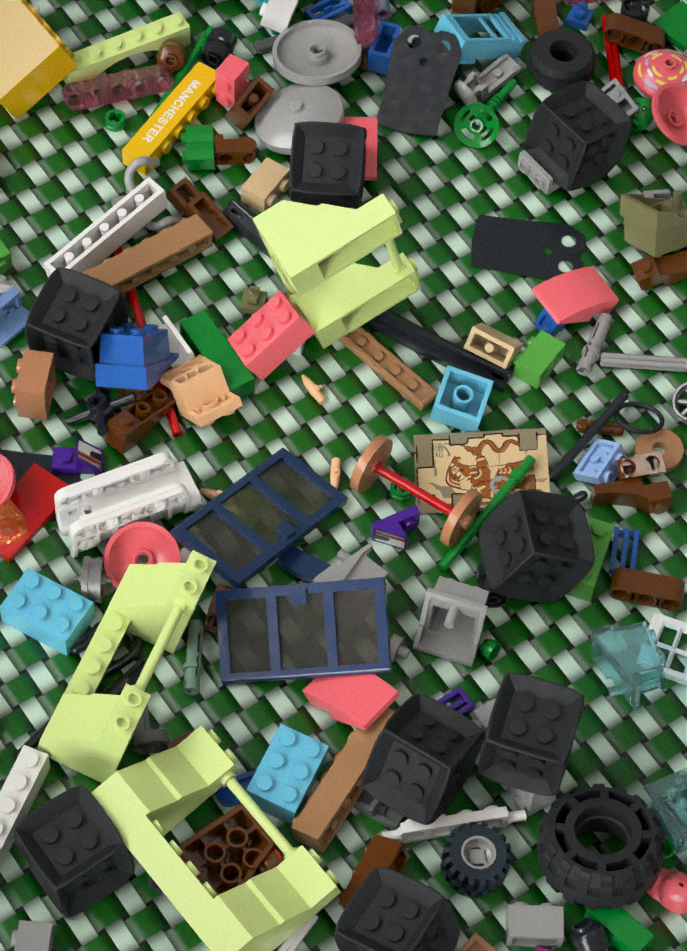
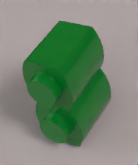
M213 124L185 125V133H181V144L186 146V150H182V164H187V171L215 170Z

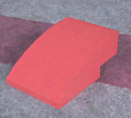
M345 116L344 124L357 125L367 130L364 180L376 181L377 118Z
M593 266L565 272L542 282L531 290L558 325L590 321L595 314L610 313L619 301V298Z
M339 657V665L355 664ZM375 674L315 678L303 690L311 706L328 711L331 718L365 731L400 696L396 689Z

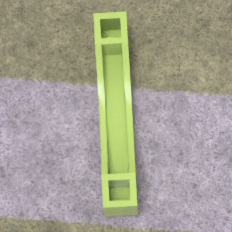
M177 12L73 52L75 56L72 59L78 66L63 80L69 90L72 91L92 83L108 67L126 57L140 52L159 50L161 44L167 40H177L184 47L191 44L190 26L181 12Z

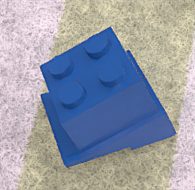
M124 323L122 327H110V331L101 333L100 360L98 363H95L96 386L149 390L161 379V374L179 358V353H171L169 350L168 329H158L156 324L143 325V328L137 327L136 323Z

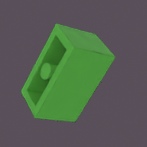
M541 330L536 337L532 336L529 339L523 353L519 352L513 361V365H515L513 375L538 389L563 358L566 344Z

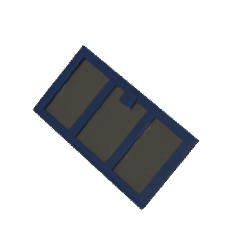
M281 448L173 528L170 534L190 552L194 550L217 561L213 570L238 589L345 506L348 497L285 448Z
M385 577L215 591L222 685L392 672Z

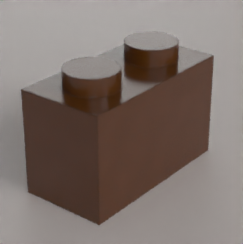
M257 75L225 117L242 131L275 89Z

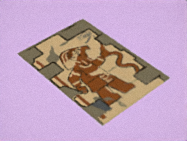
M546 428L413 435L415 485L452 507H455L460 498L469 489L473 488L483 495L479 511H482L496 495L490 489L491 480L497 476H504L509 479L508 475L514 468H518L528 455L534 457L536 462L525 474L526 478L520 485H516L507 497L520 490H537L550 493ZM506 481L495 482L494 486H497L495 489L499 491ZM416 497V506L421 514L442 513Z

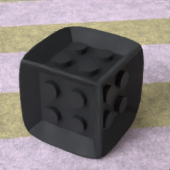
M588 81L577 82L551 94L537 107L526 134L524 150L553 178L555 184L567 191L577 190L602 178L615 167L628 141L632 121L627 113L599 87Z
M306 121L295 123L289 172V197L291 201L309 205H320L322 203L340 207L361 206L366 165V128L352 124Z
M56 268L42 287L27 317L25 336L29 350L54 353L56 369L81 379L96 381L95 363H98L100 360V334L110 331V327H122V324L128 323L125 298L118 289L108 283L72 269Z
M520 490L507 497L481 525L479 543L484 569L492 590L500 595L532 602H553L571 591L587 576L594 565V548L586 515L580 503L569 497L537 490Z
M507 673L500 685L488 722L486 740L481 747L478 761L479 773L494 782L542 796L557 795L583 712L584 696L574 689L538 677L521 673Z
M415 694L394 712L378 735L363 772L362 787L374 798L403 816L420 824L430 825L451 805L468 779L482 746L484 731L472 720L442 702L427 695Z
M83 785L72 787L27 815L13 830L17 847L26 859L33 875L55 907L66 918L85 911L122 886L135 871L131 853L124 844L119 831L99 802Z
M376 867L365 878L342 912L334 932L339 951H454L460 936V928L455 912L450 902L443 895L422 882L385 867Z

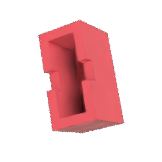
M230 54L216 69V101L221 105L231 108L249 86V81L247 80L249 76L248 62Z

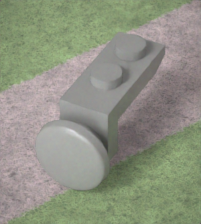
M505 54L476 76V73L472 71L466 76L465 81L456 80L454 82V89L466 105L478 103L477 99L483 103L518 74L522 67L508 54Z

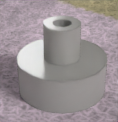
M396 634L390 639L391 661L393 662L398 656L407 659L410 653V649L403 646L404 638Z

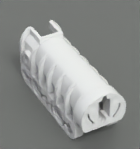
M167 452L158 453L63 487L54 495L57 524L61 535L69 534L72 544L70 552L73 558L77 557L80 552L100 545L101 541L111 538L116 531L127 524L142 521L154 523L164 518L169 520L172 518V515L180 512L185 514L202 506L200 493L184 461L174 464L170 454Z

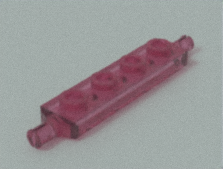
M353 0L354 37L357 44L362 43L364 47H367V43L370 46L371 42L379 36L377 0Z

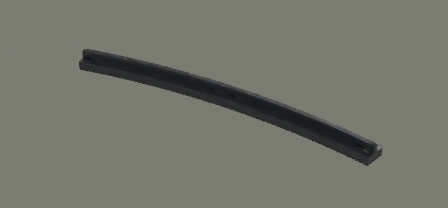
M231 199L229 206L222 210V213L233 224V228L271 259L253 221V218L257 215L241 200L234 201ZM237 212L241 218L236 217L234 213ZM390 309L365 323L395 342L446 368L449 365L494 381L492 389L499 392H505L513 377V369H504L432 333ZM495 373L499 376L504 377V380L502 381L500 379L492 377V374Z

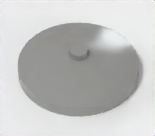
M325 19L307 20L288 27L278 35L272 48L273 63L276 70L283 77L294 83L306 86L329 85L347 78L358 68L362 59V45L356 32L340 22Z
M294 84L277 91L268 98L256 114L255 130L260 142L267 149L275 153L291 155L295 123L306 121L343 123L345 110L339 94L329 86Z

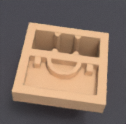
M198 355L161 374L160 382L171 389L180 415L199 427L209 426L216 419L231 415L237 408L243 406L240 397L229 391L221 366L202 355Z

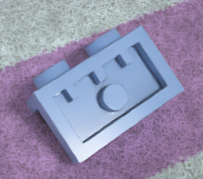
M596 438L574 470L575 480L596 485L614 482L618 476L615 461L627 457L622 444Z

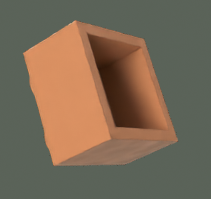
M24 349L23 357L17 361L16 371L18 377L17 379L13 378L11 392L15 393L13 406L17 407L18 417L47 421L57 382L54 353Z

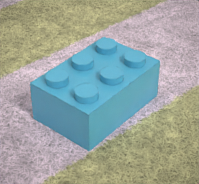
M27 568L0 605L2 622L66 656L69 655L71 647L79 641L95 618L94 602L30 568Z
M280 724L246 792L263 812L292 825L294 817L299 814L326 761L329 746Z

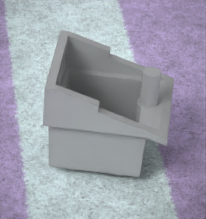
M369 543L353 555L340 549L336 557L343 562L339 565L337 563L332 564L317 575L312 583L378 577L386 578L388 572L368 558L373 547ZM374 589L334 592L336 621L350 630L357 623L362 625L371 607L375 606ZM323 593L307 594L308 604L304 606L324 618Z
M439 576L434 589L428 588L426 591L413 649L472 667L480 645L488 608L486 604L489 591L458 582L452 578Z

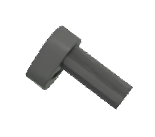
M148 703L132 737L133 751L141 755L163 752L167 750L166 744L169 743V733L166 730H151Z

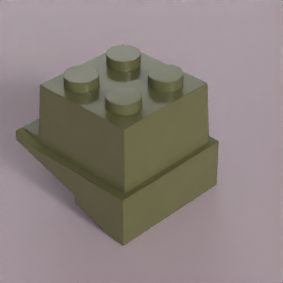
M673 191V201L668 198L644 197L643 194H621L620 215L624 217V239L627 243L653 257H661L663 254L679 251L687 246V208L682 206V191Z

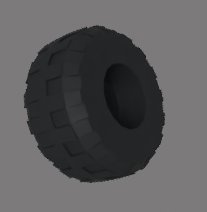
M570 29L550 30L536 38L532 44L528 62L529 72L537 84L548 91L557 92L577 82H589L595 69L596 52L591 42L582 34H578Z

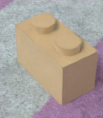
M267 157L242 185L241 201L260 212H264L274 206L281 193L286 192L290 187V169Z
M479 323L472 327L464 348L507 369L513 366V361L521 351L523 343L484 323Z

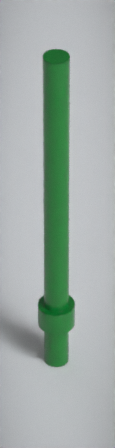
M208 26L203 35L198 37L194 43V49L185 61L184 66L179 70L149 118L190 72L199 58V54L210 32L214 29L213 26Z
M528 455L518 468H514L511 471L506 483L440 561L438 566L443 571L449 568L477 534L485 519L505 500L516 485H520L526 478L525 474L536 462L534 457Z

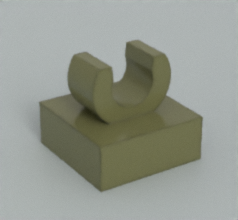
M251 285L250 289L244 288L239 312L255 314L266 304L268 292L260 291V287Z

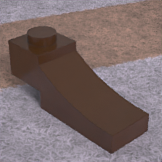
M531 0V12L537 38L550 30L560 29L555 0Z
M187 177L180 180L166 193V198L179 213L182 212L188 217L197 214L213 231L212 240L215 243L234 227L204 191L200 193Z
M687 250L661 257L649 255L630 263L641 291L664 282L665 286L687 278Z
M641 477L593 485L590 500L592 507L622 505L644 510L645 514H662L670 510L673 496L668 481L643 485Z

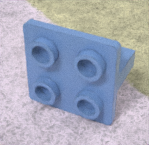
M14 287L7 292L0 293L1 348L6 346L25 329L29 311L22 306L20 291Z

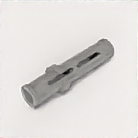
M607 313L599 314L589 341L581 351L582 357L576 367V371L580 375L589 376L594 363L600 358V349L613 322L612 316Z

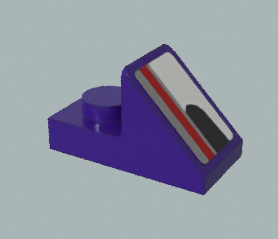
M77 438L76 447H53L52 473L102 474L103 450L80 438Z
M414 505L372 523L371 539L406 550L408 538L405 532H410L419 525L421 512Z

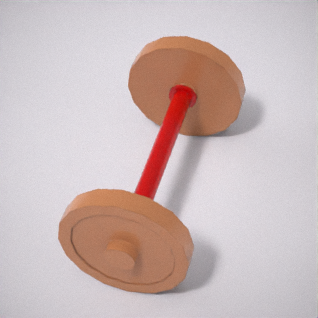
M384 435L377 436L359 458L350 479V487L360 494L364 493L381 475L449 516L442 529L440 541L449 548L453 547L473 523L482 503V493L473 488L469 489L460 498L455 507L450 506L385 467L392 451L393 442Z

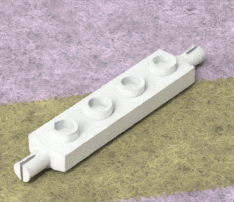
M492 805L479 811L462 810L457 814L448 816L442 814L430 825L420 824L408 819L404 823H400V827L397 830L381 832V836L409 843L450 836L455 828L459 830L460 825L464 823L469 827L470 823L477 821L478 826L485 822L488 823L487 827L490 829L494 826L502 828L507 827L512 822L526 821V812L524 809L509 812L506 806L498 807Z

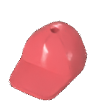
M661 868L656 883L646 893L669 911L687 914V874L681 871Z

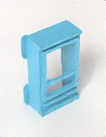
M505 12L495 13L494 15L491 13L448 14V16L446 13H442L434 29L435 33L442 30L456 35L461 48L459 64H474L475 59H498L505 54H508L517 62V57L526 42L524 36ZM499 31L503 37H497L493 32ZM489 32L491 38H469L466 34ZM442 41L444 45L447 47V49L450 51V43L447 41Z

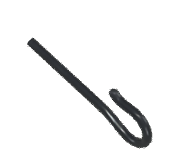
M620 392L565 456L549 471V483L556 479L625 403L629 398L626 392ZM579 491L570 498L580 503L588 497L586 491Z
M101 621L91 628L82 641L71 647L73 654L82 653L87 649ZM132 635V648L124 656L110 663L102 681L137 659L143 647L144 640L142 638ZM50 719L13 754L15 759H17L24 745L34 749L39 744Z

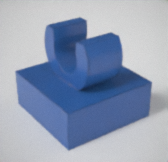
M580 1L579 5H573L566 18L565 25L586 32L593 19L594 11L588 9L587 3Z
M543 308L534 322L539 331L543 330L553 337L566 326V324L558 325L545 308Z

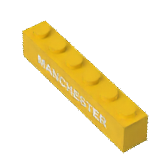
M198 61L122 149L124 165L128 167L134 159L142 156L155 157L160 160L164 154L169 153L174 142L177 139H181V133L185 132V125H192L196 121L198 114L208 107L210 100L216 95L215 69ZM144 165L136 171L146 176L151 169L156 167Z

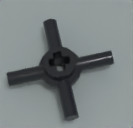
M95 385V394L86 401L88 409L65 417V421L68 426L90 419L96 422L98 435L105 436L107 434L108 420L116 416L114 410L137 402V399L133 392L112 400L106 397L104 387Z

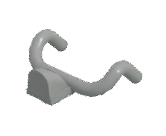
M142 156L134 159L128 165L124 176V183L128 194L136 188L133 181L135 171L144 165L158 167L160 165L159 158ZM117 196L112 198V206L117 204L125 196ZM167 216L156 222L150 221L144 227L151 231H159L167 226L179 223L184 217Z

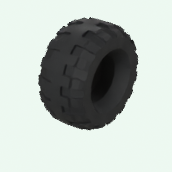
M593 784L592 787L585 788L582 785L569 791L568 796L563 794L551 804L549 812H545L538 835V863L540 870L546 876V882L556 893H563V898L573 905H576V903L583 904L585 909L597 910L598 907H608V910L622 908L624 903L631 905L643 898V894L647 890H651L656 883L664 857V832H661V822L652 809H647V804L637 794L631 796L627 793V789L619 786L609 788L605 787V784ZM589 832H605L620 839L625 848L614 854H597L584 848L577 839Z

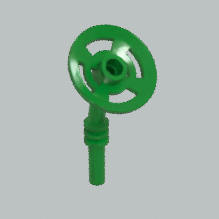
M511 78L498 94H494L486 105L470 103L459 110L454 120V130L456 136L463 144L472 148H482L494 141L499 132V120L495 112L504 104V99L516 87L517 81ZM472 109L473 112L469 113L464 121H461L464 113ZM474 115L475 117L472 121L468 122V119ZM486 126L487 129L483 133H480L483 127ZM467 128L469 133L475 135L474 141L468 139L463 134L462 129ZM490 128H492V134L487 139L482 141V137L487 135L490 131Z

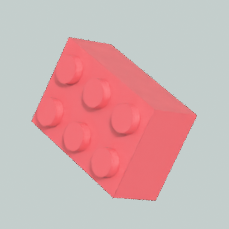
M280 290L227 340L244 365L263 381L316 331L299 307Z

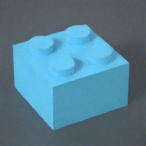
M447 365L429 419L466 432H476L494 381Z

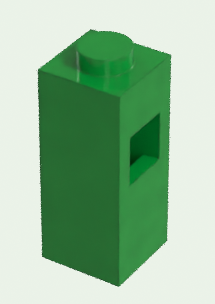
M598 907L597 910L585 909L584 918L600 921L611 940L610 944L618 951H646L651 945L654 935L623 907L608 910V907Z

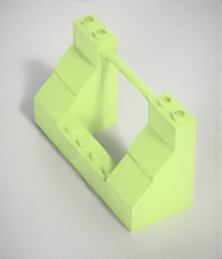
M383 193L358 209L322 203L314 206L282 200L253 218L254 224L288 295L316 331L314 335L323 349L421 289L419 284L421 276L417 271V265L412 258L407 259L403 252L401 254L398 253L394 241L395 237L402 234L400 224L403 221L398 214L399 209L392 199L388 201ZM384 244L391 259L380 267L355 263Z
M192 550L186 563L159 562L158 565H129L39 741L37 750L47 753L49 758L101 783L116 772L151 697L150 694L144 692L164 650L172 654L174 653L217 561ZM126 632L154 645L135 685L131 686L126 683L120 695L95 694Z
M201 725L176 747L116 771L91 792L119 831L124 844L210 951H273L341 893L336 886L340 881L330 869L324 872L319 866L322 860L313 849L307 851L303 845L299 848H293L235 779L236 774L240 772L234 765L238 760L228 748L223 752L218 746L221 740L212 729L207 732ZM222 786H228L284 853L285 860L277 867L217 895L216 891L207 881L204 884L199 881L197 876L200 872L190 860L187 863L182 860L180 855L183 851L174 840L168 842L164 835Z

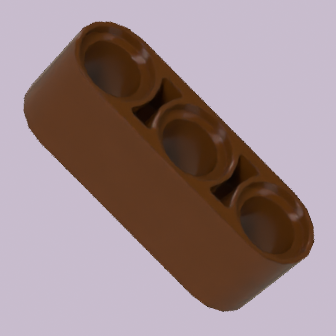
M611 13L605 20L604 38L611 43L643 54L652 50L665 49L666 33L660 27L620 13Z
M619 567L615 568L612 572L609 595L611 598L619 601L677 611L682 608L685 582L675 577Z

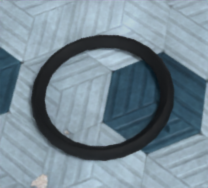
M625 402L613 415L620 427L629 432L642 435L654 434L660 431L665 422L659 410L642 402ZM625 407L645 408L658 416L659 425L648 430L633 428L620 420L619 412Z

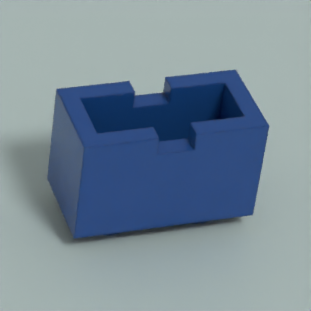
M380 21L375 38L368 51V71L387 75L393 44L402 32V25Z

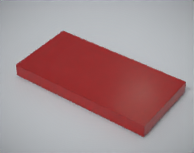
M36 463L16 482L12 496L0 510V557L8 563L13 561L55 515L54 495L61 488L69 486Z

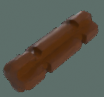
M578 418L576 431L585 433L596 419L588 421L585 418ZM608 421L597 434L609 435V433H613V436H623L624 429L616 421H614V424Z

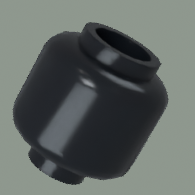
M584 918L572 926L569 938L576 951H606L610 947L611 940L600 921Z

